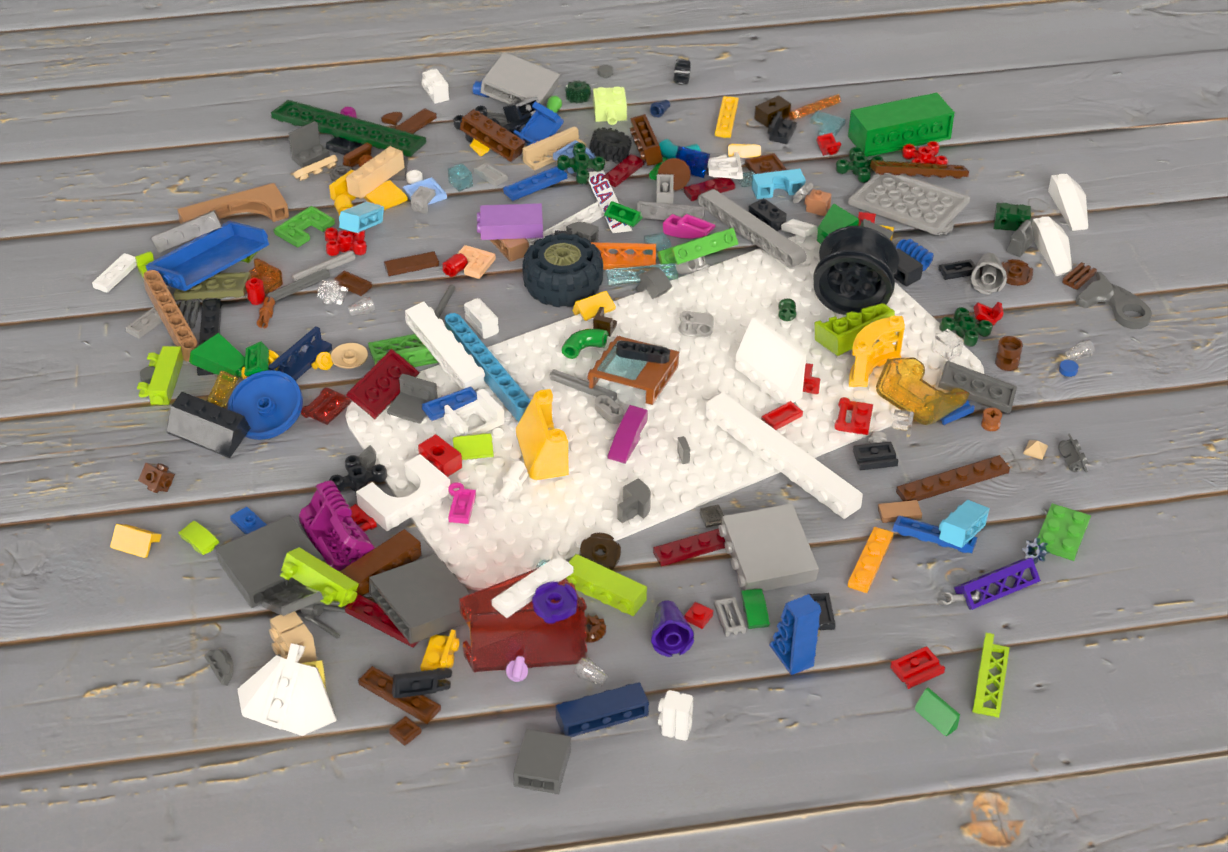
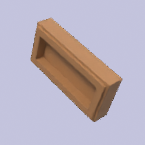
M917 500L878 504V512L882 523L895 522L898 516L914 520L922 519V512Z

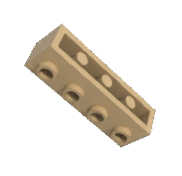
M390 146L346 177L348 194L361 199L405 168L403 151Z

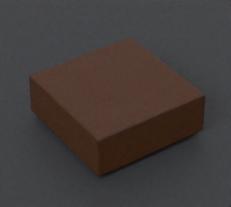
M405 716L393 725L389 732L406 746L421 734V728Z

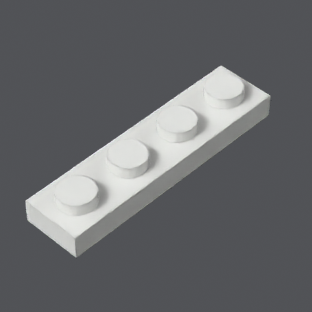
M557 555L492 599V606L508 618L532 601L535 591L539 586L547 582L559 583L573 573V566Z

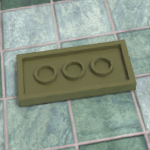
M218 273L186 291L175 289L173 295L175 300L185 301L190 299L205 300L207 298L222 299L224 297L240 298L245 296V284L252 278L251 273Z

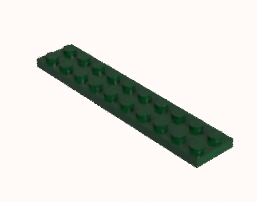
M287 100L271 112V118L280 122H287L301 127L317 122L320 133L345 138L348 141H356L363 145L369 143L377 149L385 150L391 146L403 151V156L411 157L426 144V137L291 100Z

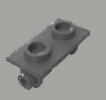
M1069 433V440H1062L1059 443V450L1065 458L1070 471L1076 473L1081 468H1084L1085 472H1088L1085 465L1088 463L1084 452H1079L1081 447L1078 440H1073Z

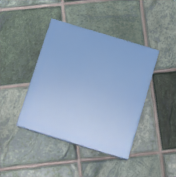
M432 177L402 187L403 192L410 201L411 196L420 186L435 190V197L428 205L447 199L446 192Z

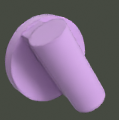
M517 656L516 660L508 664L506 674L510 680L520 682L526 678L528 667L524 663V657Z

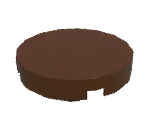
M671 158L664 161L658 170L660 175H674V191L684 189L690 181L691 172L689 166L679 158Z
M1016 259L1001 263L1007 273V284L1021 286L1026 285L1032 280L1033 269L1028 266V263Z

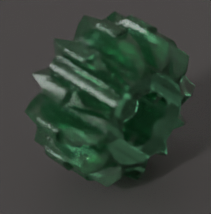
M580 80L568 82L565 88L566 99L570 103L575 102L576 104L588 102L591 96L590 84Z

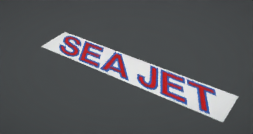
M604 171L589 172L588 181L604 214L611 201L618 204L619 202L609 181L603 178L605 175ZM605 216L612 233L632 231L629 225Z

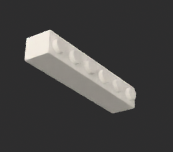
M422 302L405 310L407 325L461 390L472 387L475 390L484 385V370L476 365L474 358L466 353L463 345L456 341L453 333L446 329L443 321L436 317L431 307Z

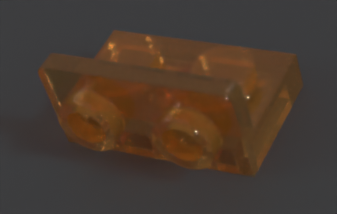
M258 258L254 259L255 268L249 272L252 278H258L263 281L266 294L283 285L281 270Z

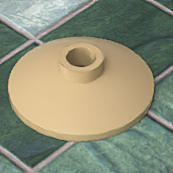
M357 343L339 345L331 353L333 364L345 369L358 367L365 363L368 358L367 349Z

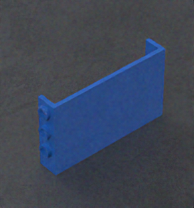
M228 221L222 224V227L201 235L146 265L147 271H158L167 286L186 291L268 246V235L264 229Z

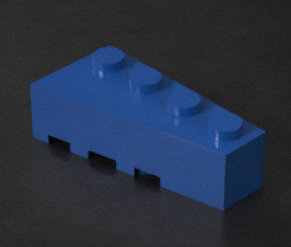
M809 594L785 604L781 614L782 621L778 622L777 625L778 632L774 633V641L769 645L791 675L814 666L821 607Z

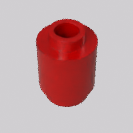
M462 253L454 254L443 262V272L450 277L457 275L468 264L466 256Z
M251 278L245 284L247 298L253 305L262 304L265 299L263 281L258 278Z

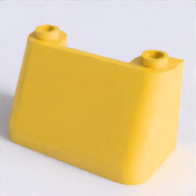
M551 389L540 390L534 394L516 426V437L529 477L534 480L569 475L568 439L564 431L554 429L552 420L553 394Z

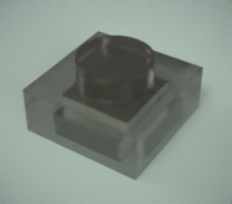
M719 504L700 508V516L706 528L721 525L724 514Z

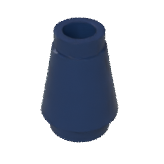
M662 100L652 103L650 107L651 115L661 117L670 107V102Z

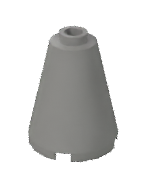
M986 253L973 269L971 281L977 291L989 295L1003 289L1007 281V273L995 254Z

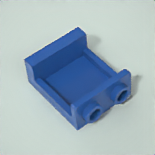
M536 101L532 105L535 113L521 132L517 130L513 132L520 139L524 140L527 146L555 135L564 123L557 113Z

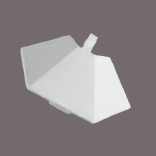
M291 643L287 659L276 655L237 689L241 713L244 717L302 736L337 721L318 668L298 663L303 655L305 646Z

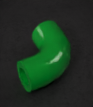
M602 329L579 330L570 335L564 342L561 351L565 357L575 359L581 350L586 347L605 348L608 332Z

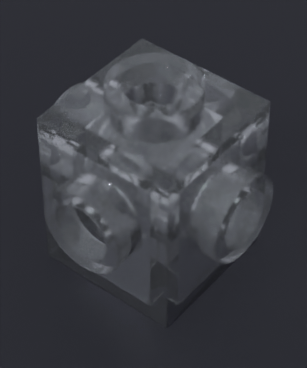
M329 279V282L322 280L317 290V297L322 298V302L333 305V302L343 305L348 288L339 286L340 282Z

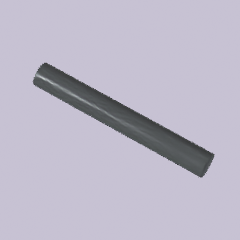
M449 285L434 312L438 319L456 289L454 285Z

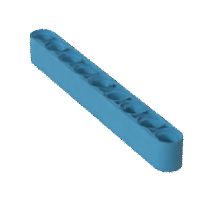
M457 313L447 314L445 316L446 329L453 333L456 341L463 345L466 353L474 358L476 365L484 370V381L519 422L531 400L463 318Z

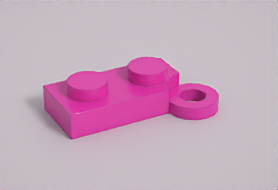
M458 482L452 483L448 487L449 494L454 496L448 516L449 522L469 524L476 498V490L464 489L463 484Z

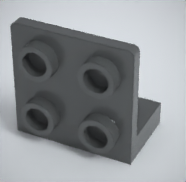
M312 122L288 133L292 160L300 167L304 168L330 157L329 151L320 144L317 122Z
M402 374L399 378L400 394L387 409V414L420 424L427 416L422 409V404L438 399L437 383Z

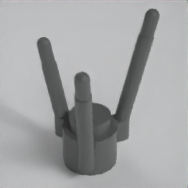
M321 601L301 608L302 614L306 615L305 620L313 622L335 638L340 637L339 634L314 617L320 616L323 609L345 613V609L329 606ZM332 601L329 605L338 606L340 603Z

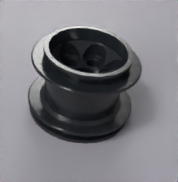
M847 226L831 232L821 243L819 250L820 262L817 264L813 275L814 291L820 302L828 309L841 315H846L849 312L860 313L861 309L882 303L887 305L894 292L895 282L893 276L899 266V254L894 243L881 232L863 226Z

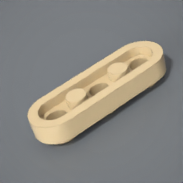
M332 155L297 170L293 175L296 180L300 179V181L309 178V174L314 173V175L323 172V169L326 167L331 169L337 166L336 162H338L336 155Z

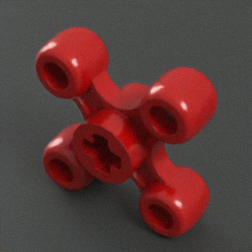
M935 141L928 142L927 146L920 147L919 150H916L912 144H906L902 149V156L905 159L915 158L911 163H948L947 157L943 155L936 157L939 152V144Z
M333 227L327 228L325 230V240L327 241L326 253L329 256H337L339 252L353 251L356 255H364L367 251V244L364 241L365 230L355 233L348 230L338 232Z

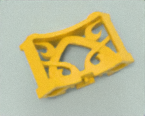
M891 316L877 320L864 327L857 334L852 349L855 362L850 370L849 387H868V378L873 372V368L901 361V348L905 330L903 316Z

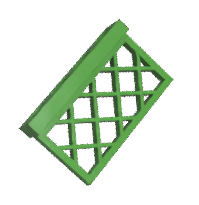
M416 334L368 343V348L375 365L388 353V349H393L413 367L439 363Z

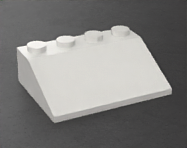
M753 317L736 353L735 368L782 405L790 401L794 403L802 398L806 355L758 318Z

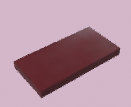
M391 349L348 391L346 396L373 419H376L400 394V376L406 374L417 377L420 372Z

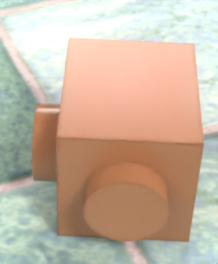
M812 189L811 193L805 198L806 212L826 216L831 206L832 194Z

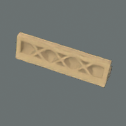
M574 126L522 148L523 162L531 169L537 170L555 162L553 153L576 140L585 146L586 144L579 139L578 128Z

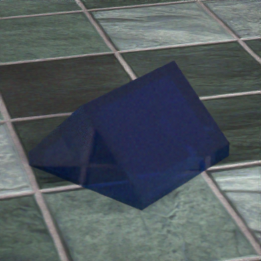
M678 146L675 158L685 161L689 166L691 175L701 178L705 177L710 154Z

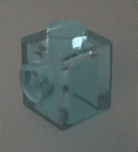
M462 163L448 168L449 183L458 191L473 186L472 172Z
M664 232L644 236V244H656V258H658V251L671 247V241ZM644 250L647 255H652L653 250Z

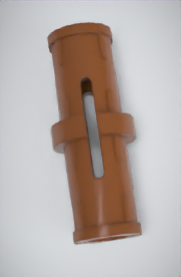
M266 297L263 306L259 309L257 326L262 328L263 323V328H267L269 320L273 316L275 300L270 297L269 302V297Z

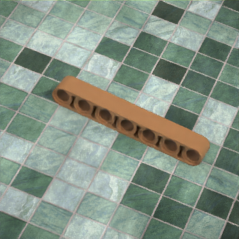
M148 270L143 275L145 290L175 346L181 347L183 360L189 362L191 351L198 347L197 340L160 273L156 270Z

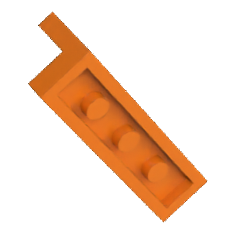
M591 242L600 250L601 258H603V270L648 271L656 267V244ZM616 249L618 252L616 254H610L608 250ZM627 249H632L635 251V253L627 254L625 251ZM653 250L652 255H645L643 251Z

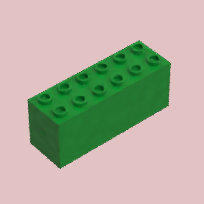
M937 92L853 109L850 112L848 137L856 147L862 150V154L867 157L902 150L906 144H912L916 147L926 145L930 141H945L951 139L955 112Z

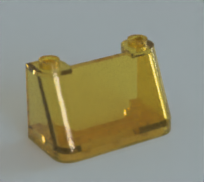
M914 357L887 358L877 381L876 391L879 396L920 424L932 425L966 403L970 393L964 389L954 388L950 393H944L922 380L925 374V367L918 359Z

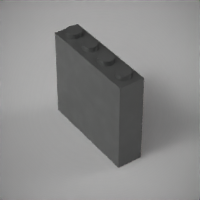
M290 515L216 548L219 564L251 608L260 605L262 598L296 584L302 585V583L292 577L286 580L280 576L283 573L281 569L286 553L300 547L325 563L324 558Z
M436 554L369 577V594L410 644L477 620L478 600L473 598L466 586L460 583L456 575L447 568L445 562L441 561Z

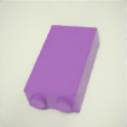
M542 203L480 205V212H477V233H481V240L543 238Z

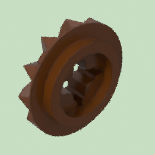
M588 613L586 617L580 615L578 620H574L572 632L582 642H596L604 637L606 625L604 619H599L597 615L590 616ZM588 624L592 627L591 632L587 629Z

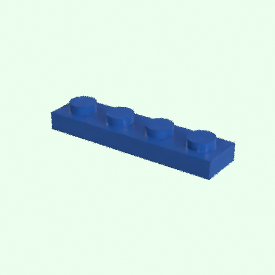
M556 166L503 188V191L507 197L514 201L567 179V173Z
M898 516L893 527V531L898 532L900 535L912 536L924 542L937 543L941 547H951L962 553H973L978 538L973 537L960 548L939 539L941 533L939 526Z

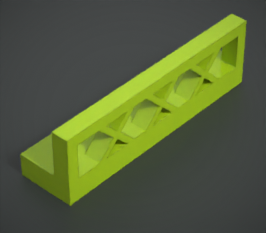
M986 632L972 712L999 718L1010 647L993 644L994 634ZM991 653H1002L1004 656L996 660ZM996 667L1001 673L993 676L989 670ZM992 683L999 689L993 693L986 688V686ZM991 700L996 709L983 707V703Z

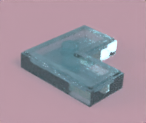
M817 111L810 119L811 124L821 126L818 130L819 136L832 133L835 137L846 122V119Z

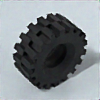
M597 128L592 134L589 150L596 157L601 156L606 161L622 162V160L629 156L632 140L628 135H624V132H618L619 130Z

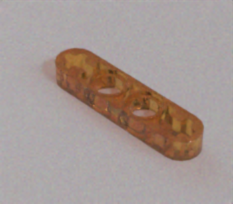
M835 94L789 112L790 119H798L840 103V95Z

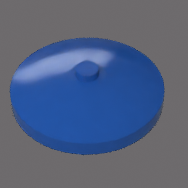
M273 370L261 371L247 377L236 386L229 398L227 409L246 418L251 429L245 437L255 440L270 439L284 433L296 422L303 407V395L296 381L288 374Z

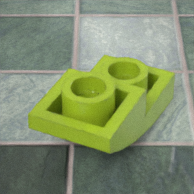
M196 521L191 522L178 532L183 540L190 543L194 550L202 555L211 552L220 543L215 536Z

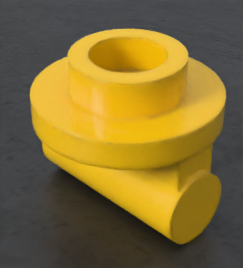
M328 352L319 353L316 361L311 364L313 369H330L333 365L331 354Z

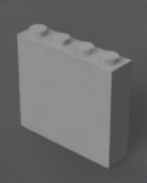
M504 52L482 80L480 93L507 104L537 96L539 104L544 106L557 88L560 74Z
M793 503L723 516L722 523L719 525V533L725 539L726 552L731 555L732 568L737 571L738 585L743 590L762 589L767 591L816 581L819 568Z

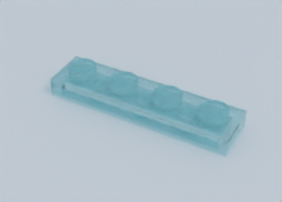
M675 263L606 269V277L609 286L641 283L639 274L655 267L660 268L666 274L669 281L678 279V272Z

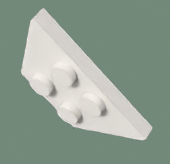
M739 151L734 152L733 157L721 155L707 159L709 176L743 179Z

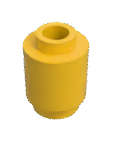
M339 195L335 198L334 206L339 216L341 211L354 207L350 198L345 195Z

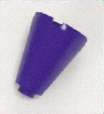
M669 600L662 601L657 605L651 634L654 650L660 655L673 657L672 654L679 653L682 655L686 653L694 643L693 629L677 605Z

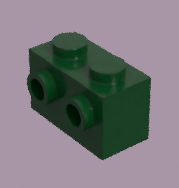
M997 203L994 215V229L1016 231L1025 220H1030L1031 206Z

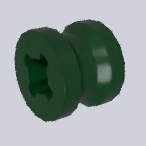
M789 298L781 300L778 304L779 318L783 321L795 319V301Z

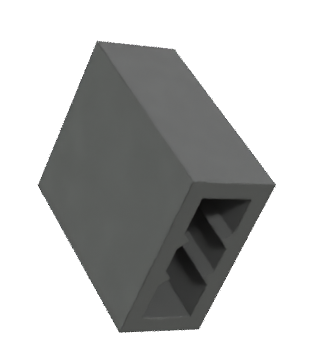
M526 729L513 772L514 787L559 794L571 752V736Z

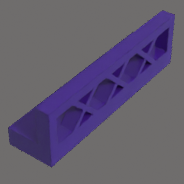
M1025 558L954 587L956 594H964L968 608L972 610L1041 580L1033 558ZM1027 568H1029L1033 578L1029 581L1022 578L1023 572ZM1008 576L1016 579L1012 588L1005 585ZM991 583L999 586L995 595L987 592ZM974 590L982 593L979 601L976 603L973 602L970 594Z

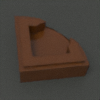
M392 112L382 116L381 120L383 123L396 126L403 115L402 112Z

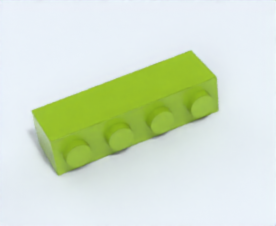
M575 554L568 562L573 566V573L563 579V584L570 585L586 596H591L633 617L647 601V586L578 554Z

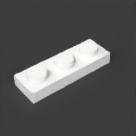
M124 253L92 282L93 288L108 293L137 266L135 257Z

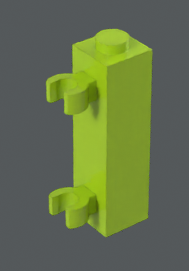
M162 346L160 355L154 352L148 353L149 367H155L150 384L146 382L138 383L139 397H147L149 395L151 404L170 405L184 361L182 350L179 346Z
M300 547L286 553L281 569L283 573L280 574L284 579L289 580L292 577L305 586L321 592L323 599L320 601L326 605H329L332 601H338L340 603L338 606L343 607L356 599V591L359 584Z

